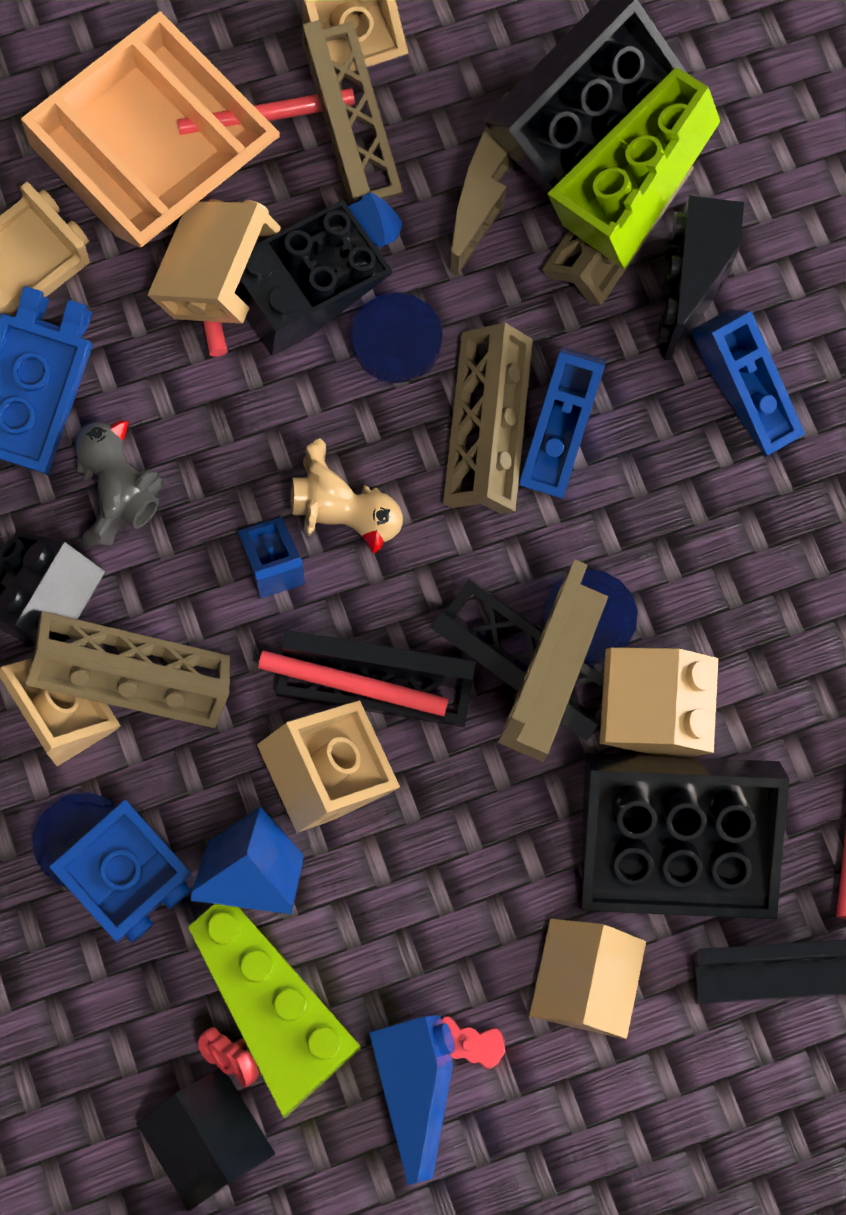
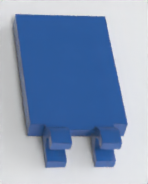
M24 286L16 316L12 317L2 313L0 318V460L49 476L93 347L90 341L81 338L88 329L93 313L87 310L88 307L86 305L68 300L61 326L41 321L50 299L44 297L42 291Z

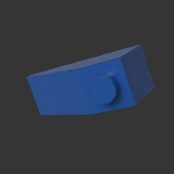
M728 309L690 330L709 373L763 455L768 456L805 435L752 311Z
M562 347L519 482L520 486L564 498L607 360Z
M440 1015L424 1016L369 1032L408 1185L432 1179L435 1170L453 1069L451 1053L455 1049L451 1030L446 1023L442 1024Z

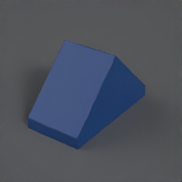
M282 517L238 531L260 599L305 585L301 557Z

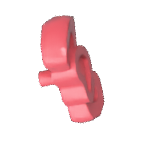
M450 1016L441 1018L442 1024L446 1023L449 1026L454 1039L455 1049L451 1053V1058H465L470 1063H479L487 1070L492 1069L500 1062L505 1053L504 1037L497 1027H492L478 1033L473 1028L461 1029Z
M215 1027L205 1030L200 1035L198 1049L210 1064H217L225 1074L234 1073L243 1088L250 1086L256 1081L259 1076V1070L251 1054L247 1050H243L247 1047L244 1039L241 1038L236 1043H232L225 1035L220 1034Z

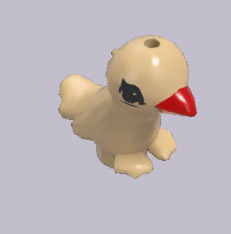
M319 438L307 445L305 450L306 456L303 460L307 478L292 477L291 514L305 515V536H312L316 523L326 525L344 524L353 528L364 538L372 554L379 551L384 542L392 539L400 532L403 524L400 506L393 498L381 493L378 488L370 490L368 486L364 485L362 494L356 495L346 482L331 471L325 463L326 443Z

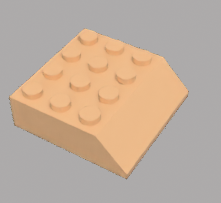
M161 11L21 118L28 143L34 151L116 237L140 248L280 137L279 131ZM229 110L238 119L240 124L225 127L212 113ZM189 118L197 126L199 132L180 135L177 119Z

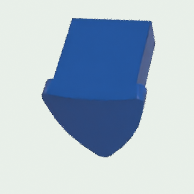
M372 192L362 195V200L348 206L376 247L380 248L390 244L399 236L402 227L400 217L387 202Z

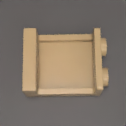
M25 182L20 186L23 195L22 199L0 215V318L2 313L12 317L16 316L24 286L42 291L44 293L43 296L47 297L90 263L85 247L89 241L81 228L72 220L66 224L57 214L60 212V209L54 199L44 189L37 192L29 182Z
M210 199L208 202H197L182 214L148 292V296L173 319L243 324L249 307L235 294L236 288L258 236H273L279 233L281 227L268 214L269 211L264 205L253 200H245L243 203L223 202L217 199Z

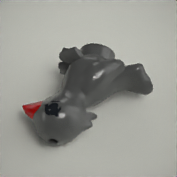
M119 420L113 424L102 422L89 423L79 431L75 439V451L78 459L77 472L84 473V481H88L93 474L98 476L97 497L99 513L96 522L82 535L83 545L92 547L111 546L117 530L124 529L128 524L135 529L143 527L151 520L158 509L159 499L156 496L164 485L162 478L157 476V472L150 469L141 474L127 462L124 455V439L129 421Z

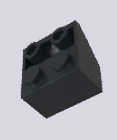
M16 532L13 538L9 539L0 550V630L35 647L38 622L42 611L78 620L105 571L64 541ZM49 631V639L65 642L68 635Z

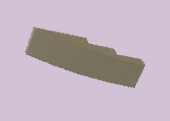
M509 92L505 93L502 100L509 94ZM487 126L468 167L457 208L450 272L457 276L503 209L507 186L500 183V181L511 166L512 158Z

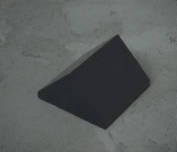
M221 1069L174 1093L136 1123L189 1212L276 1155L228 1074H225Z

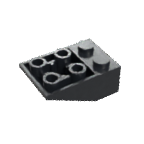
M689 196L684 212L675 213L673 231L669 232L666 247V259L670 260L669 273L665 274L662 290V301L667 302L665 315L661 316L658 332V343H666L664 360H672L691 333L690 330L695 327L724 286L741 245L744 202Z
M342 200L255 244L235 294L249 307L246 319L271 356H274L312 336L389 277L393 270L345 201Z

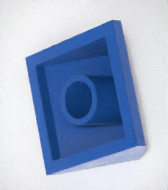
M260 806L207 843L192 889L191 901L292 914L304 855Z

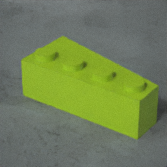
M678 67L665 77L547 193L563 227L625 269L721 122L709 87Z
M214 904L188 928L282 1116L286 1118L360 1050V1045L239 907Z

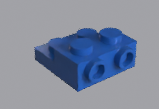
M126 800L50 866L51 870L118 944L125 937L131 944L134 943L153 926L154 922L149 916L164 903L170 910L192 890L186 884L193 877L192 873Z

